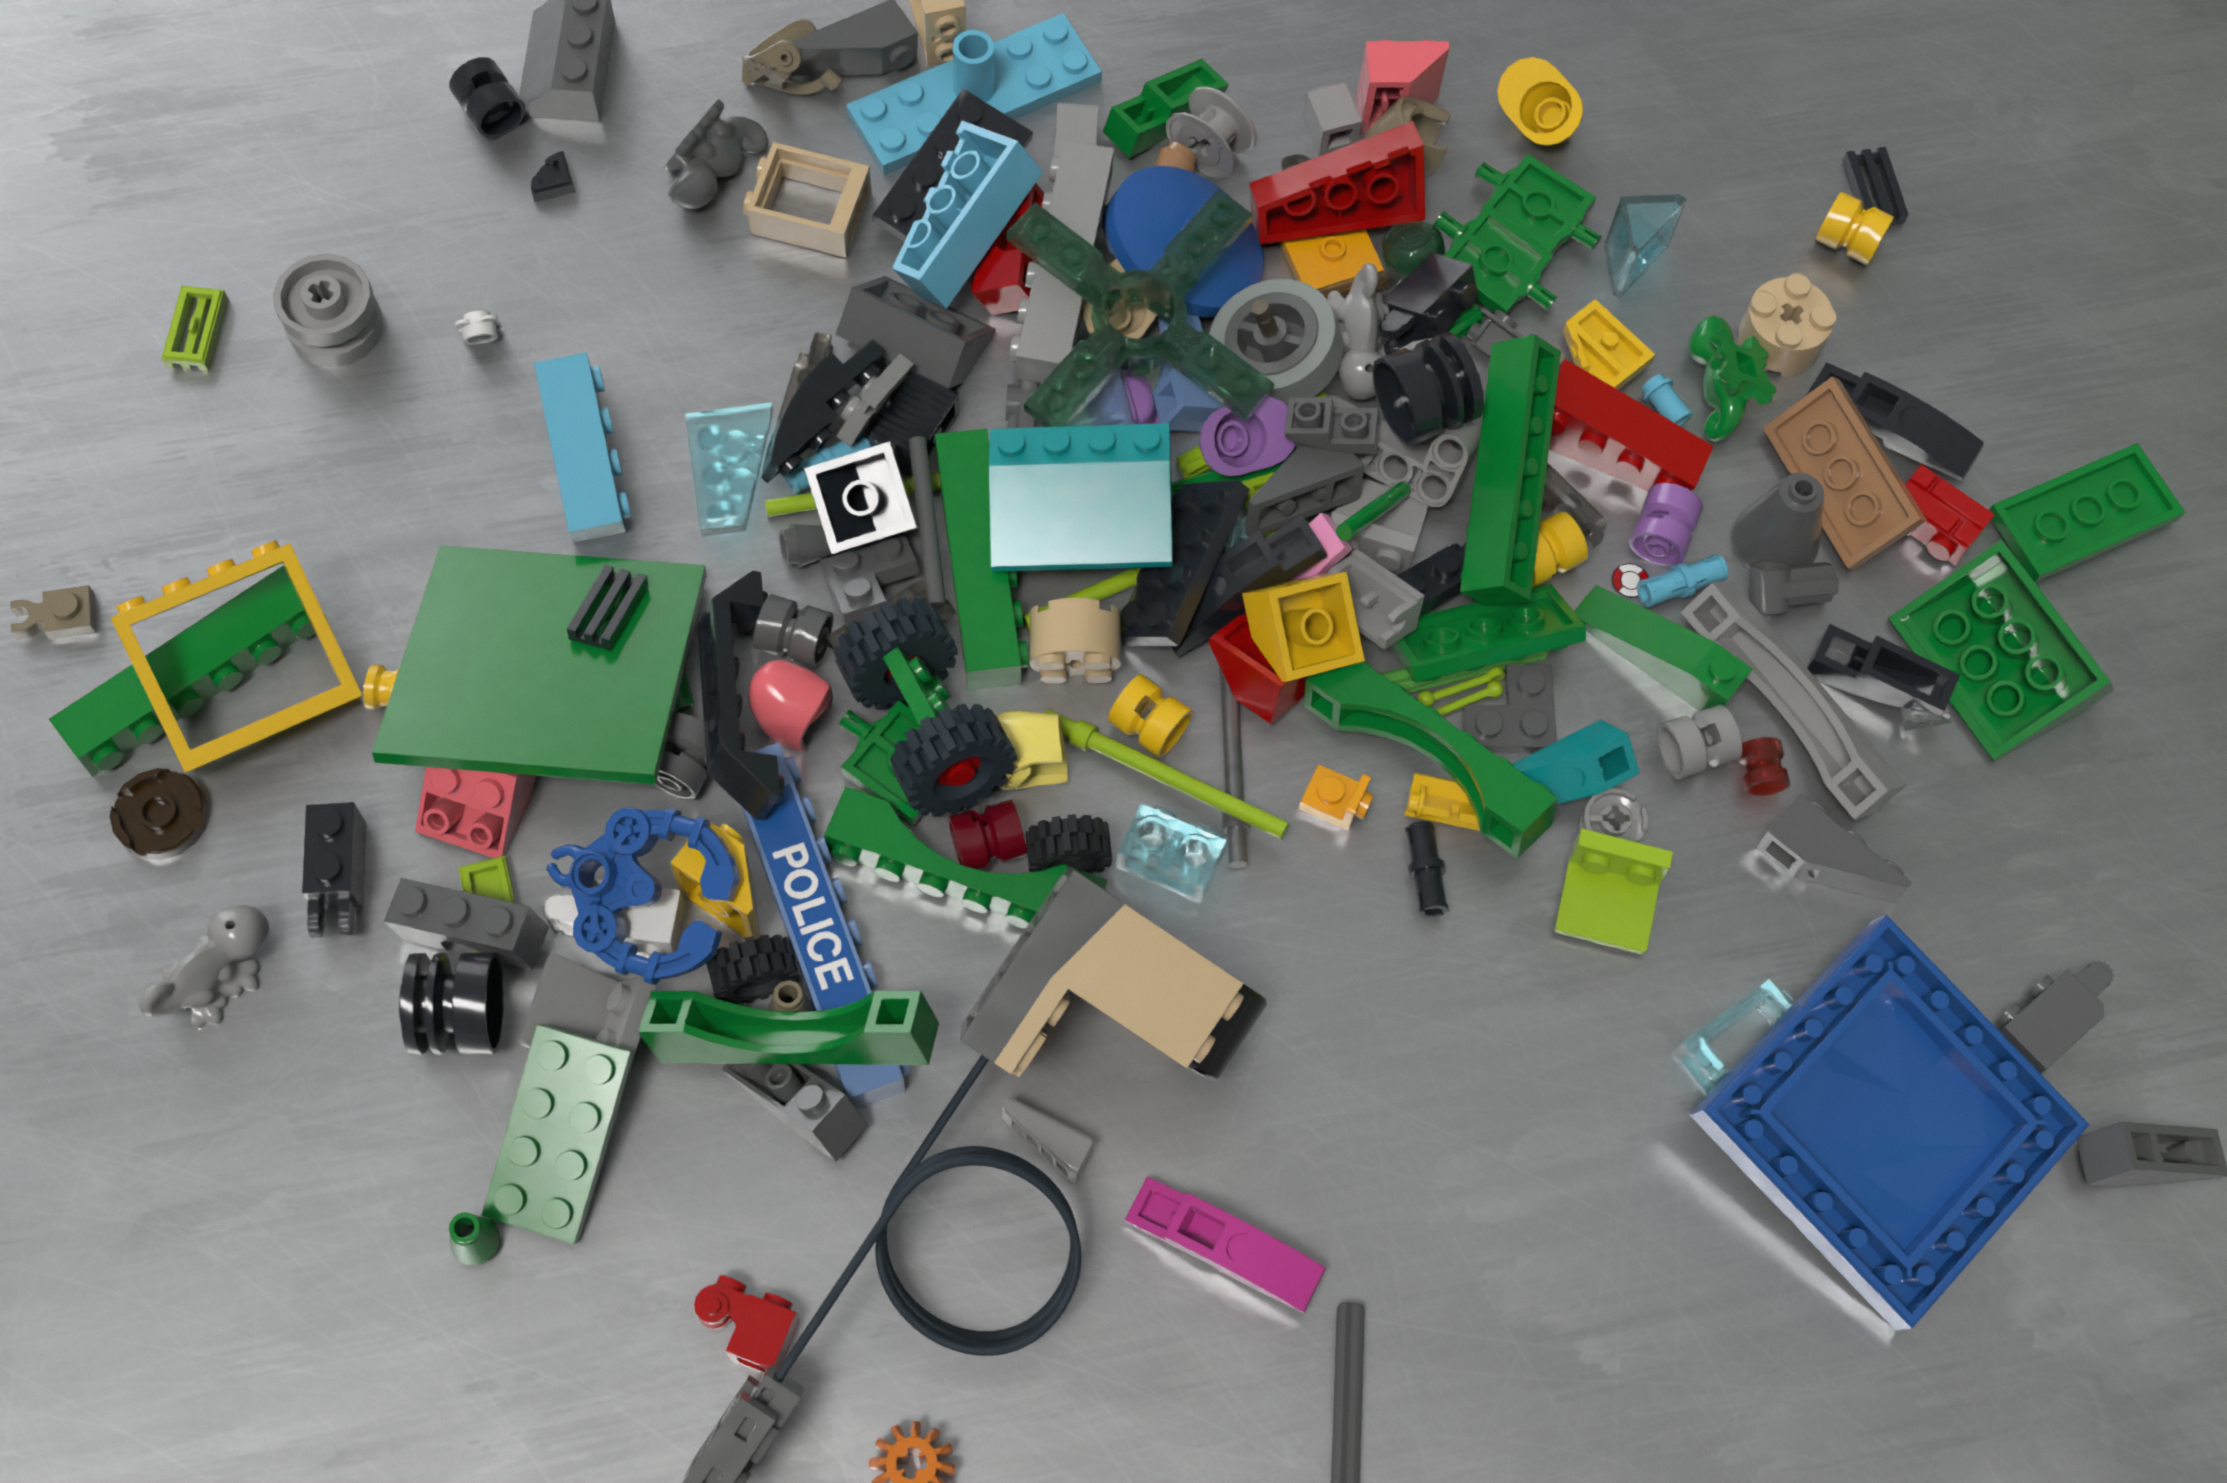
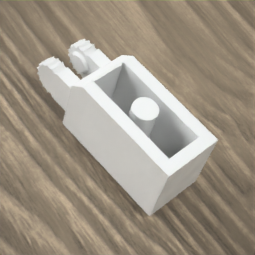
M595 879L596 886L601 884L603 880ZM662 888L661 897L653 906L626 908L619 912L622 914L627 925L624 942L636 944L638 948L637 955L650 958L654 951L663 954L677 951L686 908L681 890ZM554 894L552 897L549 896V899L545 900L546 903L543 905V912L546 919H549L547 921L551 929H554L555 932L558 931L560 934L564 932L565 935H573V923L578 915L573 895L561 896V894Z

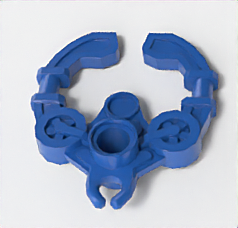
M621 808L614 812L607 821L605 834L586 848L567 844L552 850L551 856L555 860L565 856L573 858L574 861L571 864L569 874H562L555 863L548 864L546 870L555 883L572 891L578 910V915L573 923V936L577 945L585 951L597 955L602 961L615 968L616 973L622 975L633 973L644 977V982L657 985L660 979L679 977L695 971L706 964L716 955L723 932L708 922L693 921L683 931L677 951L670 954L654 951L650 958L637 955V945L624 942L627 925L622 914L619 912L626 908L653 906L658 902L662 894L660 881L640 865L637 857H642L649 853L658 841V836L667 841H672L676 834L689 838L688 847L699 850L706 859L700 883L703 896L713 901L733 902L740 882L739 871L733 854L723 839L710 828V820L697 817L696 820L681 816V811L668 808L667 811ZM603 865L605 876L601 884L596 886L594 880L595 873Z

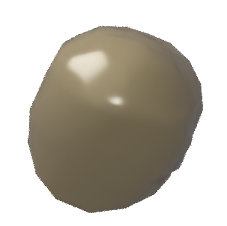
M1401 96L1364 134V139L1413 121L1424 144V177H1429L1438 169L1448 151V147L1434 146V143L1441 129L1448 123L1450 113L1428 102L1413 97Z

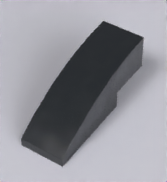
M1832 624L1828 625L1819 639L1806 667L1816 680L1851 694L1887 705L1942 715L1960 677V674L1877 635L1870 643Z

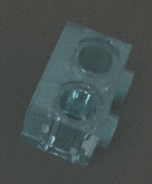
M1140 804L1118 850L1116 868L1201 904L1223 858L1226 840L1220 838L1219 834L1208 826L1202 824L1192 826L1178 820L1177 816L1166 808L1160 806L1150 808ZM1145 835H1155L1163 843L1157 847H1148L1140 839ZM1188 853H1197L1206 862L1194 866L1186 863L1182 857Z

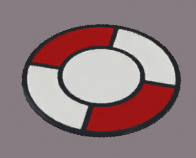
M1625 563L1614 570L1612 584L1619 594L1629 598L1639 597L1637 593L1638 581L1647 579L1649 576L1641 566Z

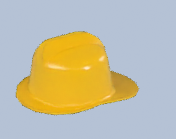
M1530 57L1520 59L1511 64L1502 74L1497 89L1499 104L1505 114L1529 140L1535 144L1549 146L1559 144L1566 139L1569 140L1573 136L1583 116V101L1578 92L1556 67L1544 59Z

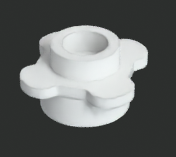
M485 310L468 312L463 315V319L454 323L455 328H458L459 334L463 337V342L468 345H479L495 341L498 338L497 329L502 327L497 315L489 314Z

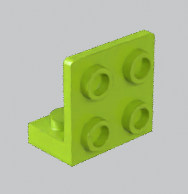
M1581 828L1570 850L1554 931L1558 934L1643 955L1648 948L1659 886L1670 869L1673 851Z

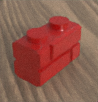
M1921 464L1905 483V486L1927 521L1908 533L1907 536L1912 535L1925 544L1928 552L1934 558L1941 561L1948 560L1956 566L1995 514Z

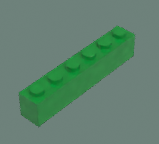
M1535 334L1493 343L1491 348L1460 588L1461 593L1486 606L1531 600L1561 356L1559 349Z
M984 428L935 434L936 460L940 476L942 505L967 691L1021 685V668L1029 667L1026 640H1017L1016 627H1023L1022 608L1020 600L1012 601L1010 588L1017 587L1016 571L992 572L988 430Z
M283 565L145 655L176 721L181 718L195 714L200 710L203 703L221 691H228L240 683L242 677L260 665H267L279 657L281 651L299 639L309 638L315 634V631ZM132 664L49 718L54 728L92 777L101 771L114 768L125 755L142 744L153 742L164 730Z

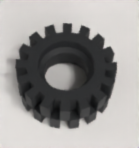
M1076 814L1068 815L1066 819L1056 816L1051 817V822L1041 820L1038 822V826L1031 825L1028 828L1029 831L1025 833L1029 872L1042 871L1065 864L1093 874V871L1101 873L1105 871V867L1112 865L1109 826L1106 821L1103 822L1102 818L1096 817L1091 819V815H1083L1081 818H1076Z
M767 934L761 935L759 939H754L752 936L745 938V942L729 943V948L720 947L717 949L716 955L706 963L715 998L734 1004H739L741 1001H744L745 1004L753 1003L754 999L761 998V1000L768 999L779 983L787 980L799 981V972L791 941L789 938H782V935L777 934L771 938Z

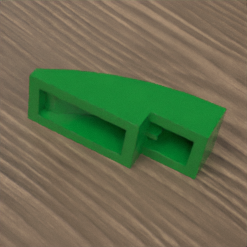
M1199 59L1145 82L1141 95L1111 107L1102 132L1123 153L1131 158L1168 137L1166 121L1174 113L1185 112L1191 114L1188 106L1189 95L1196 88L1207 86L1224 93L1229 84L1203 59Z

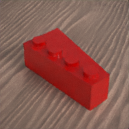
M1414 122L1406 123L1250 182L1251 216L1259 243L1267 244L1425 220L1424 144Z

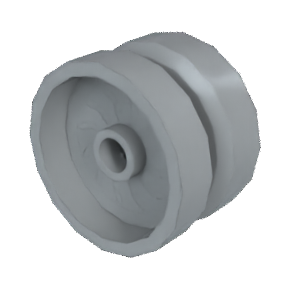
M328 253L308 256L292 264L279 277L273 293L275 311L284 326L290 343L299 356L312 364L331 368L350 365L365 357L376 346L383 330L382 312L374 297L369 279L358 264L344 256Z

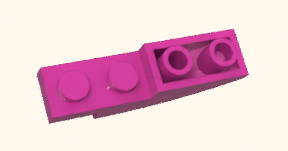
M1148 1176L1125 1218L1129 1225L1214 1266L1217 1271L1304 1314L1326 1271L1323 1265L1258 1228L1187 1192L1183 1194Z

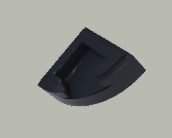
M564 151L549 156L545 160L546 164L540 168L531 181L534 203L575 193Z

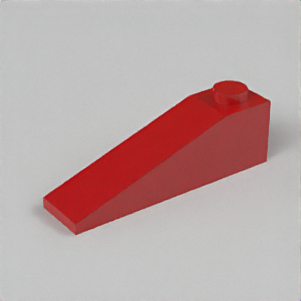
M1247 614L1236 617L1210 637L1209 646L1236 701L1269 724H1272L1297 704L1305 695V683L1308 676L1282 682L1251 638Z

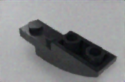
M873 339L844 364L830 351L800 384L780 417L767 448L761 478L767 484L779 473L784 478L788 477L803 462V459L800 457L801 454L809 447L816 452L833 436L829 429L838 416L836 411L850 398L851 395L848 391L856 384L863 388L873 375L876 376L880 371L876 364L885 351Z
M1826 362L1807 394L1832 376L1838 378L1872 433L1883 439L1884 447L1960 481L1964 480L1984 447L1982 440L1928 403L1867 372H1864L1862 377H1859Z
M1303 515L1266 538L1263 537L1260 531H1257L1219 557L1180 646H1171L1177 658L1209 639L1236 617L1246 614L1242 593L1284 583L1327 557L1323 546Z

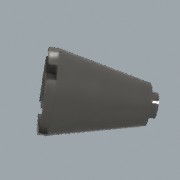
M1805 473L1790 474L1739 514L1732 530L1731 542L1733 552L1743 567L1749 570L1750 564L1761 561L1782 562L1788 565L1807 564L1815 561L1820 545L1824 490L1816 478Z

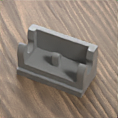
M1355 549L1349 557L1334 565L1327 572H1347L1358 630L1384 650L1417 628L1425 595L1360 550Z

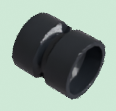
M488 57L471 59L462 64L453 73L449 81V89L463 110L466 111V114L480 135L486 138H497L506 135L521 123L525 115L526 106L512 85L508 84L507 78L494 60Z

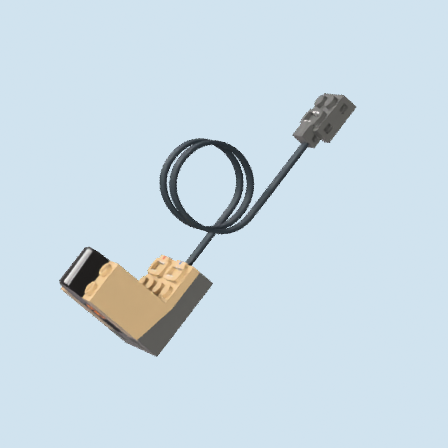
M1067 866L962 1022L960 1041L980 1053L981 1056L892 1187L880 1218L779 1369L770 1364L759 1381L750 1375L748 1376L691 1461L682 1483H746L751 1474L749 1471L753 1464L758 1465L802 1397L804 1386L787 1376V1373L874 1243L878 1274L893 1306L914 1329L945 1348L976 1356H996L1011 1353L1038 1340L1061 1317L1075 1292L1081 1271L1082 1255L1074 1214L1068 1201L1056 1184L1044 1172L1027 1160L1012 1153L990 1147H957L937 1153L923 1162L921 1161L989 1060L1009 1074L1013 1073L1018 1077L1021 1076L1046 1040L1045 1023L1047 1022L1054 1027L1070 1003L1066 994L1068 989L1185 1068H1191L1210 1081L1219 1079L1267 1007V999L1070 866ZM961 1166H987L1007 1171L1026 1180L1040 1190L1052 1202L1063 1218L1070 1236V1252L1065 1273L1047 1303L1026 1321L997 1331H975L957 1327L937 1318L924 1309L912 1298L897 1277L888 1252V1223L905 1198L923 1181L939 1172Z

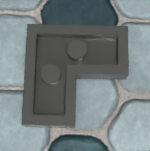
M905 534L883 539L877 543L851 551H844L835 556L820 560L823 575L846 628L854 620L859 623L863 621L864 617L862 614L869 609L873 613L881 610L880 604L887 601L880 586L919 574L917 560Z
M1506 664L1504 669L1506 705H1464L1463 731L1473 735L1478 743L1494 754H1533L1557 741L1551 665Z

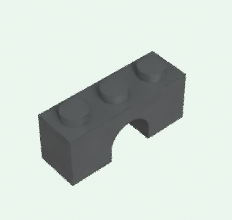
M405 878L400 879L384 922L407 942L448 951L451 942L470 947L480 953L497 952L502 964L528 970L534 969L549 926L530 906Z

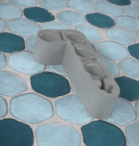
M1333 395L1323 396L1333 397L1335 408H1359ZM1380 419L1377 454H1354L1365 464V474L1390 487L1400 481H1404L1411 488L1409 497L1430 507H1441L1449 501L1464 482L1477 454L1480 430L1473 422L1466 424L1462 422V425L1454 429L1444 428L1432 444L1421 441L1407 446L1401 443L1393 434L1387 422ZM1449 439L1458 442L1462 447V451L1454 448ZM1395 455L1403 458L1407 463V466L1399 463L1395 458ZM1433 475L1443 479L1446 486L1436 482Z

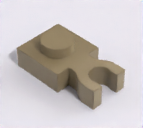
M89 585L44 591L43 602L33 603L28 600L10 601V609L16 617L29 615L25 622L11 624V632L17 640L30 638L44 630V633L50 640L96 633L95 595Z

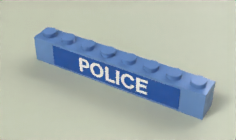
M780 743L752 751L776 755L779 775H782L784 778L782 799L779 803L773 805L765 820L754 819L742 806L741 809L787 936L791 941L792 949L814 1011L842 1007L861 1000L872 993V989L878 988V983L870 961L861 963L857 954L856 947L863 944L854 918L847 921L844 919L840 906L847 904L841 882L838 877L830 879L825 864L831 863L832 860L823 836L814 838L810 824L817 822L808 795L800 798L795 783L802 780L793 755L784 757ZM834 1064L844 1094L856 1109L905 1092L903 1076L910 1074L908 1065Z

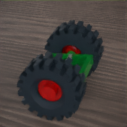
M900 598L895 606H892L888 601L880 604L881 610L875 613L869 609L862 614L864 617L863 621L859 623L854 620L847 626L850 634L842 633L839 637L838 642L840 646L835 647L834 655L837 658L835 662L854 699L858 703L861 701L862 705L867 708H871L874 704L877 710H885L888 703L894 706L898 700L902 703L903 700H906L920 728L916 730L911 727L905 733L907 740L897 742L894 747L897 753L891 754L890 758L893 765L891 769L914 811L918 809L921 815L927 816L931 812L933 817H942L946 810L949 811L950 815L960 813V808L965 805L969 809L977 806L976 800L983 796L988 799L995 794L993 791L995 786L1002 787L1008 781L1005 774H1013L1015 769L1013 762L1017 761V754L997 716L988 707L984 710L982 705L973 704L969 710L966 704H961L951 710L947 700L952 695L943 681L949 675L946 668H954L956 659L954 656L958 655V648L934 605L930 602L925 604L923 599L915 598L910 604L908 598Z

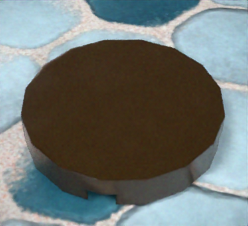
M156 768L139 773L123 784L117 793L118 799L115 802L114 808L113 806L111 807L109 816L113 833L129 852L143 859L164 860L182 854L198 841L206 828L209 809L205 794L190 776L182 772L180 774L178 772H171L169 769Z

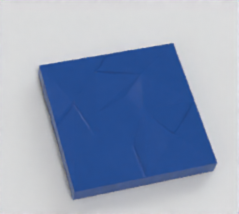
M1887 914L1867 924L1782 1017L1776 1021L1689 1114L1894 1330L1912 1329L2090 1125Z

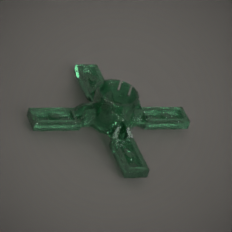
M1218 189L1164 248V255L1149 271L1134 269L1120 273L1103 260L1102 252L1035 202L1007 231V241L1092 305L1091 320L1095 331L1086 340H1080L1024 402V411L1045 427H1066L1119 369L1128 372V363H1132V375L1144 376L1150 374V362L1153 361V370L1165 362L1169 363L1246 422L1271 394L1275 383L1206 331H1196L1186 323L1187 307L1184 296L1252 222L1253 214L1222 190ZM1143 298H1146V308L1169 324L1168 328L1157 336L1147 339H1135L1117 332L1108 320L1121 310V300H1124L1126 309L1142 307Z

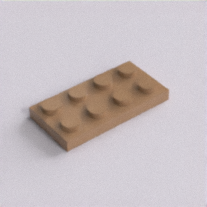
M1832 376L1762 427L1790 474H1809L1822 485L1824 503L1821 526L1847 569L1856 570L1927 521L1838 378Z

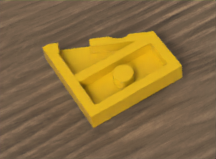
M1596 299L1566 321L1562 331L1575 365L1618 390L1650 366L1656 355Z

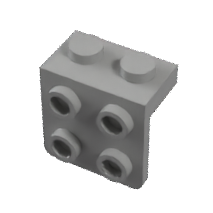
M1362 479L1359 498L1337 506L1335 512H1332L1331 519L1338 526L1391 487ZM1408 496L1347 542L1353 550L1343 558L1349 557L1352 551L1358 549L1390 572L1400 574L1410 568L1428 506Z

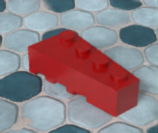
M1564 359L1559 364L1549 450L1648 492L1650 487L1660 483L1677 484L1691 491L1696 488L1714 447L1713 445L1567 359Z

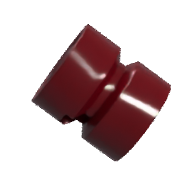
M1012 799L987 805L984 813L980 815L973 809L948 816L949 829L960 865L979 870L989 867L993 858H996L1000 863H1005L1027 857L1024 833Z

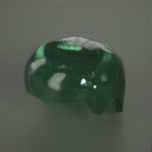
M1425 221L1396 224L1382 240V257L1385 267L1387 269L1391 267L1395 270L1400 282L1431 252L1442 256L1445 255V241L1442 233L1436 226Z

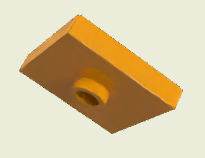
M1366 229L1279 242L1295 279L1314 287L1326 299L1331 291H1338L1341 295L1349 293L1356 274L1366 263L1376 266L1378 284L1385 283L1387 274Z

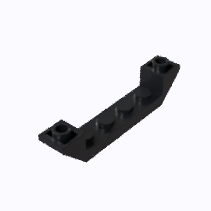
M751 571L711 599L697 625L707 774L754 819L765 820L773 805L779 803L782 799L784 778L782 775H779L776 755L744 751L745 733L740 731L739 717L742 711L743 700L742 695L737 694L736 689L740 662L738 657H734L733 650L736 633H750L768 597V593L763 591L761 572Z

